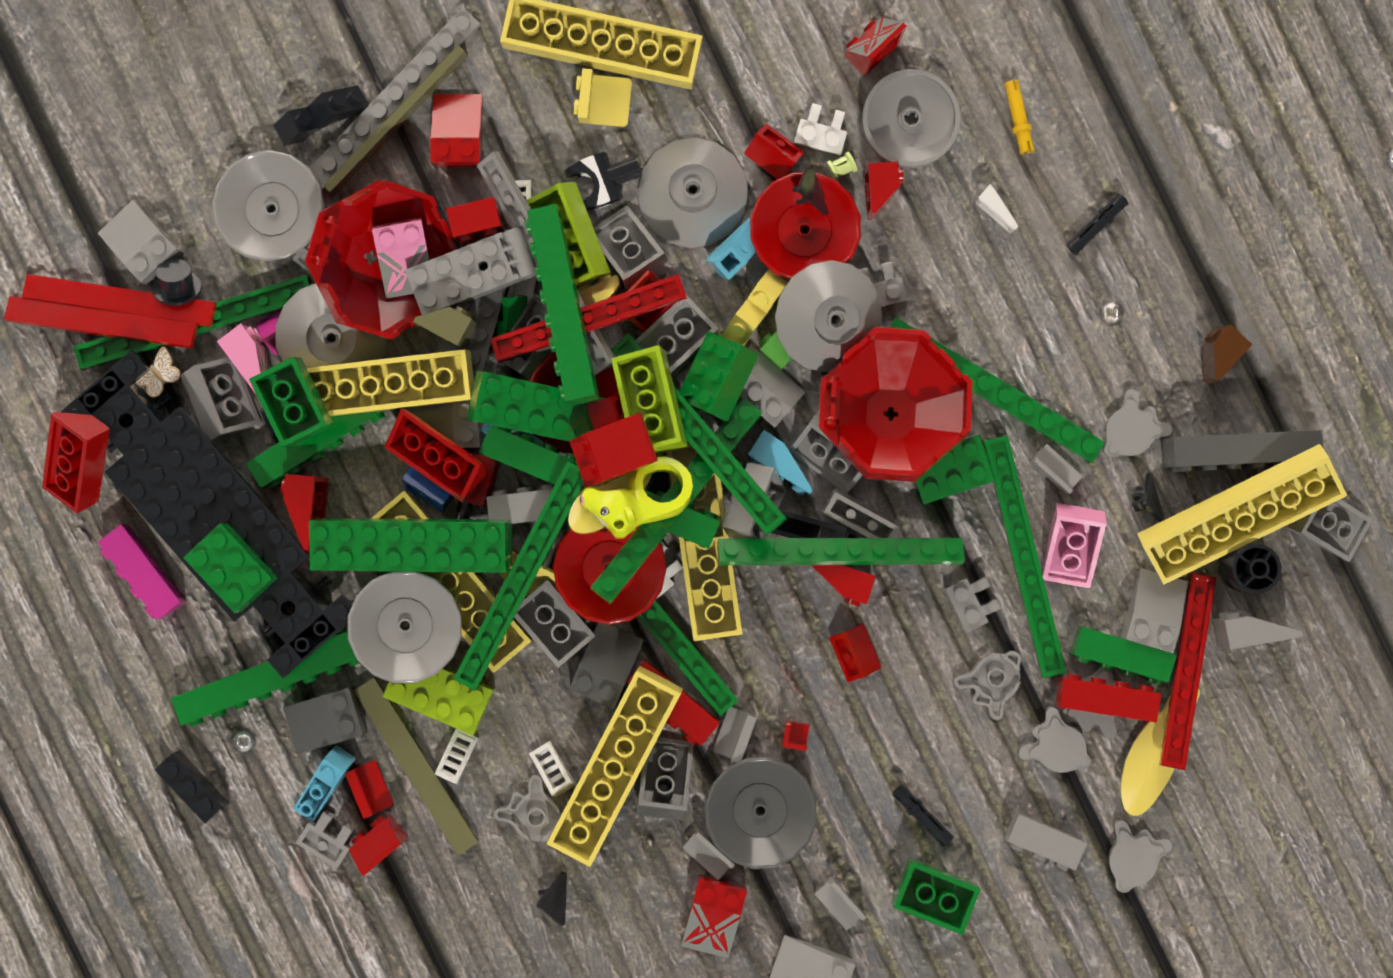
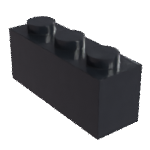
M181 750L173 752L155 769L159 776L204 823L212 820L229 804V801Z

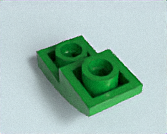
M528 296L502 297L503 320L497 322V336L509 333L526 307Z

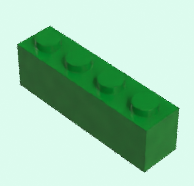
M1077 626L1070 654L1076 655V661L1090 664L1091 660L1100 662L1099 668L1113 671L1114 667L1123 669V675L1137 678V674L1147 676V682L1160 685L1161 681L1169 683L1177 654L1082 626Z

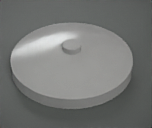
M918 69L896 71L881 79L870 91L862 112L863 132L869 146L884 161H898V167L903 168L927 166L940 159L954 143L960 127L959 104L951 88L936 75Z

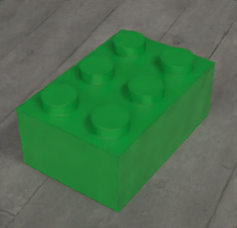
M707 332L679 392L692 407L728 422L759 354L739 343Z
M291 357L249 378L281 447H291L334 425L301 357Z
M981 435L963 439L916 481L923 504L996 481Z
M220 523L183 557L234 613L244 611L278 579L273 571L228 523Z
M908 857L891 904L898 910L963 935L981 889L976 883Z

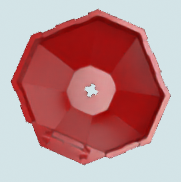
M377 180L318 213L304 262L337 324L391 340L398 337L400 332L417 325L413 321L415 317L422 314L414 294L386 298L372 226L421 217L429 260L457 250L451 239V231L445 219L441 218L436 208L438 205L434 196L390 181ZM372 250L374 251L373 255L376 257V261H371L370 264H367L368 259L364 258L365 254H369Z
M874 327L858 344L856 343L843 355L842 361L821 379L819 429L866 479L916 482L965 439L971 431L973 381L955 366V362L942 348L939 349L932 342L931 336L925 330ZM889 408H893V412L898 413V417H894L893 421H889L888 417L884 416V412H888Z

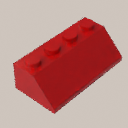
M402 408L384 448L462 503L476 494L486 475L484 464L407 409Z
M53 412L50 417L42 488L78 514L99 502L110 428L92 415Z

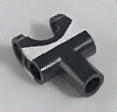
M606 152L584 158L564 171L566 178L583 176L593 181V192L586 197V200H583L587 211L623 199V195L619 185L642 177L635 156L611 165Z

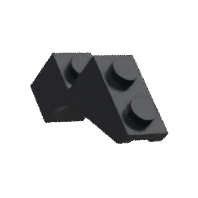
M358 85L323 92L307 107L287 111L274 124V127L284 146L301 143L320 129L363 112L369 105Z
M783 510L780 511L787 519L771 532L772 534L787 538H860L861 533L847 527Z

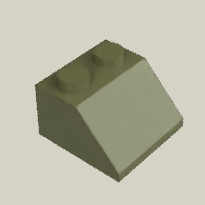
M459 306L456 310L447 307L415 317L413 321L419 327L464 350L477 325L473 320L474 316Z

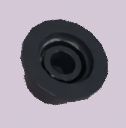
M181 259L166 260L157 267V280L153 283L152 293L154 298L161 304L181 306L192 302L201 294L202 284L200 278L192 273L191 267L186 261Z

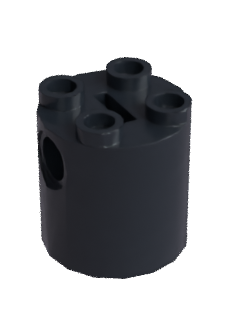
M1247 544L1222 556L1218 572L1225 584L1236 591L1263 593L1269 591L1277 584L1281 576L1282 565L1279 556L1273 549L1261 544Z

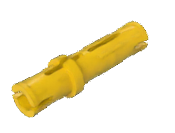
M1013 80L1004 83L1014 125L1012 132L1016 134L1019 154L1024 155V152L1029 154L1035 151L1030 133L1032 126L1028 124L1019 85L1020 82L1019 80H1014L1013 83Z

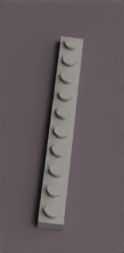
M462 7L310 167L321 185L322 193L326 190L324 184L456 46L462 47L481 27V24L467 10Z
M499 151L492 152L477 164V167L511 228H520L534 267L538 266L537 258H533L530 249V243H533L532 234H528L525 220L529 219L527 210H531ZM578 293L580 307H584L585 304ZM598 329L586 333L595 375H599L611 367V358H614Z

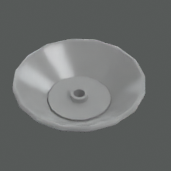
M696 137L675 140L656 151L643 168L638 186L640 210L652 231L671 244L688 248L713 245L731 234L744 216L749 196L745 172L735 156L716 142ZM695 186L698 191L695 194H691L688 191L689 187Z
M267 150L247 154L228 167L217 183L212 208L215 226L228 246L244 257L267 262L288 258L307 246L311 240L318 213L324 209L321 185L307 165L291 154ZM275 205L276 210L273 213H269V207Z
M833 260L811 264L794 275L780 294L775 314L778 339L789 357L803 367L821 372H830L842 361L843 355L851 347L864 339L874 327H880L882 312L879 294L870 278L851 264ZM834 315H837V321L835 323H832V317Z
M316 283L298 290L284 304L275 325L276 349L281 361L283 362L291 357H301L306 368L383 359L387 350V338L337 324ZM329 333L335 334L336 340L334 342L327 340L326 336Z
M391 571L371 580L356 595L348 615V641L356 659L372 675L392 683H417L438 674L454 657L462 637L461 613L453 594L436 578L421 572ZM408 621L410 623L409 629H402L400 626L401 622Z

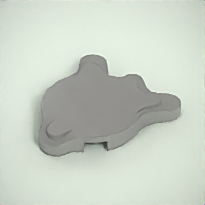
M1129 389L1124 394L1121 408L1107 420L1103 452L1109 458L1119 455L1133 456L1141 454L1150 447L1155 439L1169 436L1172 433V427L1168 423L1158 421L1154 407L1149 406L1141 410L1139 408L1138 392L1134 389Z
M1013 650L1006 653L987 654L975 663L971 671L955 676L953 683L959 689H974L975 693L972 696V702L976 705L986 706L990 717L994 720H1000L1003 717L1005 703L1016 693L1020 685L1021 655Z
M1098 668L1093 674L1082 679L1084 681H1091V677L1106 679L1105 684L1115 685L1112 672L1103 668ZM1066 708L1059 711L1065 723L1076 722L1085 732L1090 731L1092 726L1097 724L1105 738L1113 739L1117 735L1114 723L1115 716Z
M1054 706L1047 708L1045 711V721L1032 728V734L1037 738V741L1022 745L1018 750L1021 759L1040 761L1046 768L1059 773L1076 769L1085 770L1091 763V759L1087 754L1084 737L1074 726L1062 720L1059 710Z
M534 774L529 778L528 793L523 795L520 791H514L509 805L495 809L494 817L498 821L511 824L523 839L548 842L561 814L558 804L545 792L542 777L539 774Z
M1117 820L1114 822L1116 840L1109 852L1108 865L1114 877L1115 888L1122 893H1126L1133 887L1143 885L1153 878L1160 858L1172 849V843L1165 838L1154 839L1146 829H1140L1137 835H1132L1127 822Z

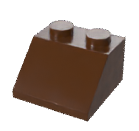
M1231 324L1225 327L1219 326L1216 330L1212 329L1204 338L1206 343L1201 347L1203 382L1210 384L1220 381L1252 345Z

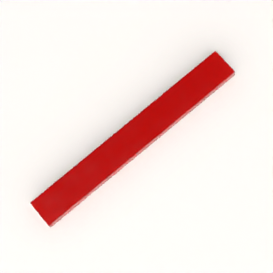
M31 274L26 276L22 298L191 322L196 323L198 326L211 328L217 307L215 302L199 299L181 306H168L158 302L152 292Z
M679 274L581 307L586 333L687 299ZM545 320L491 338L490 340L497 362L502 363L549 347V338L553 336L551 328L548 329Z
M9 296L4 320L12 323L193 349L198 325L191 322Z
M1190 573L1159 766L1179 770L1186 769L1216 584V577Z

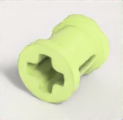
M849 151L845 153V156L833 162L830 160L826 162L832 178L836 181L839 180V177L851 171L853 173L858 171Z

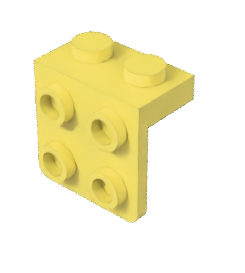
M583 68L582 76H577L576 90H580V97L574 103V114L578 115L579 123L626 127L629 119L632 81L629 78L594 75L592 69Z

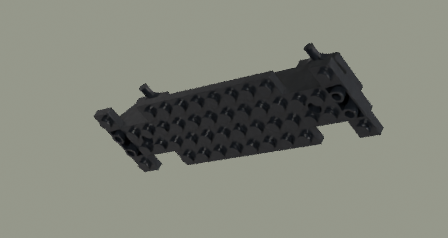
M131 350L61 412L92 415L110 428V442L107 444V451L112 454L113 451L118 449L123 456L109 467L105 473L234 622H237L253 607L269 624L263 629L264 633L271 637L276 632L285 642L281 648L267 659L278 674L285 678L348 623V615L353 604L342 594L329 605L322 591L332 584L331 579L328 580L329 577L325 575L319 582L314 584L302 572L297 570L310 558V554L303 550L298 540L183 407H178L168 417L166 416L163 408L174 400L169 392H166L156 401L143 388L135 384L150 369ZM131 414L133 424L127 427L124 420L127 415ZM220 523H228L278 577L244 611L234 613L183 558ZM288 601L293 602L295 605V612L292 615L288 614L285 610V604Z

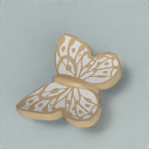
M162 347L155 357L154 365H151L150 370L135 383L142 387L146 386L147 394L150 397L156 398L163 393L164 385L180 380L181 371L179 368L172 366L173 358L166 347Z

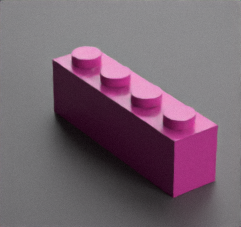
M128 524L119 525L98 541L102 547L100 549L102 555L115 564V572L121 579H126L131 585L129 588L131 593L137 599H141L146 605L144 609L151 618H156V620L164 619L186 602L185 598Z

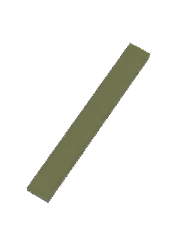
M459 45L443 59L324 184V187L333 196L344 187L467 58L465 51Z
M376 677L353 690L457 856L476 845L479 840L439 777L435 775L433 767L391 701L383 697L385 691Z

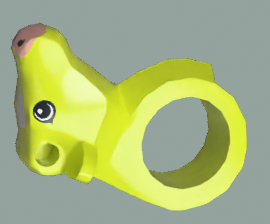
M657 457L658 461L632 472L626 488L604 490L595 487L585 488L580 494V504L584 509L590 511L616 539H624L627 535L633 534L639 525L668 519L683 512L689 504L693 491L691 474L678 460L669 457ZM656 472H668L678 478L682 491L676 499L660 503L653 501L647 496L643 488L644 481Z

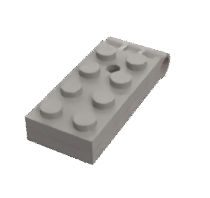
M519 227L495 234L405 270L422 315L447 307L454 308L536 275L533 261ZM483 263L488 264V268L485 271L480 270V266Z

